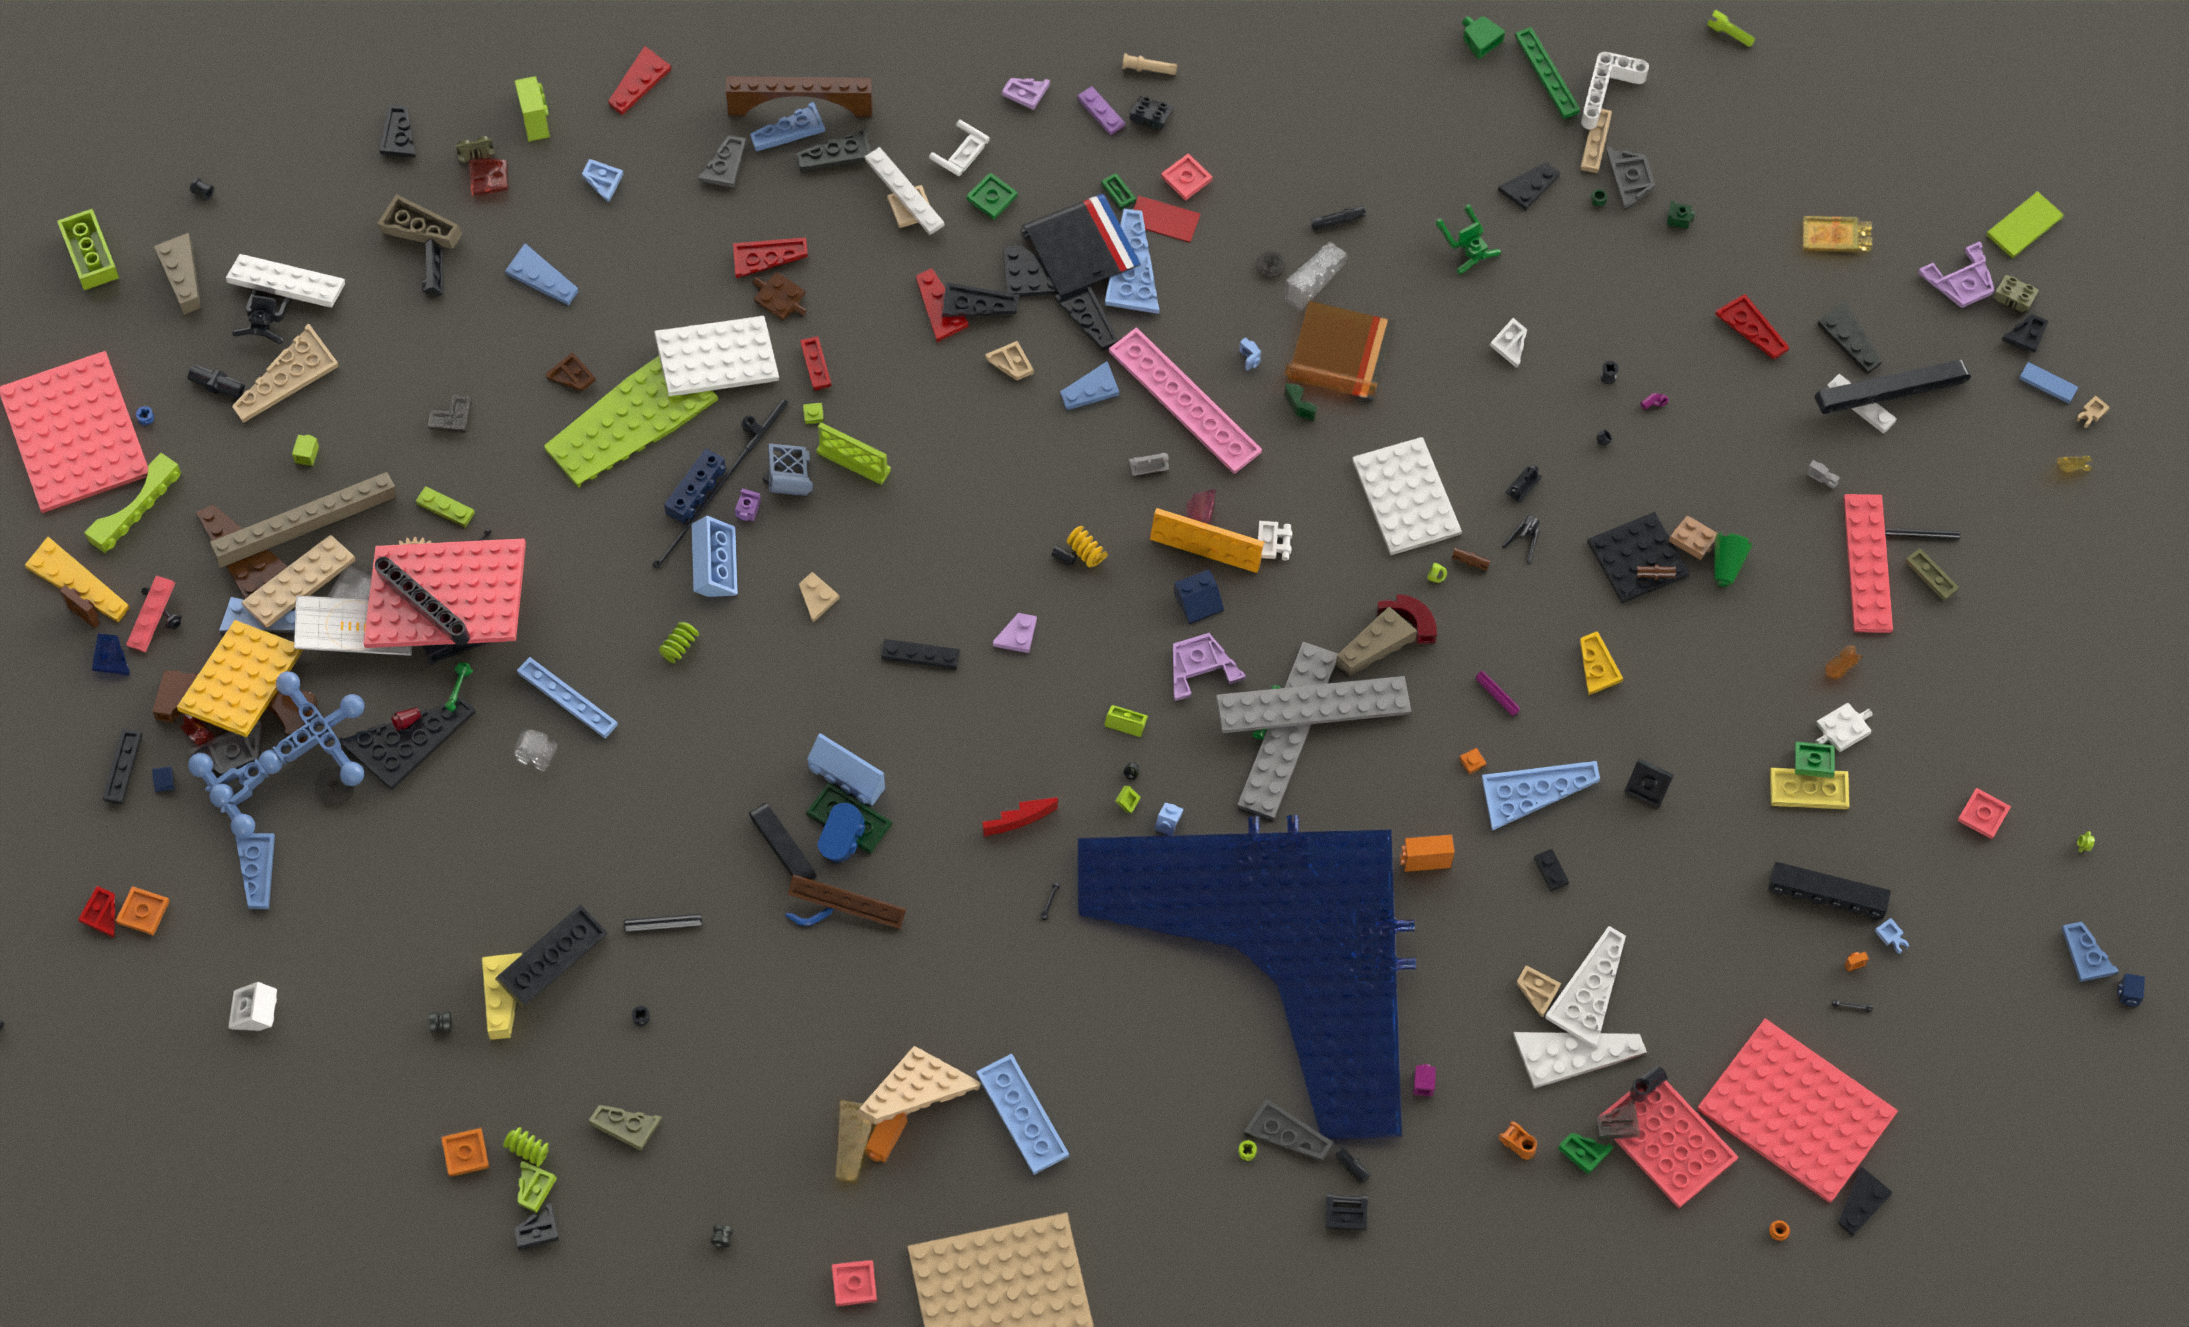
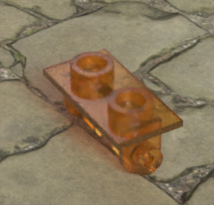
M1846 646L1839 653L1841 660L1838 656H1835L1826 664L1825 671L1827 673L1824 676L1835 680L1842 678L1851 667L1857 665L1858 661L1863 658V655L1855 653V646Z

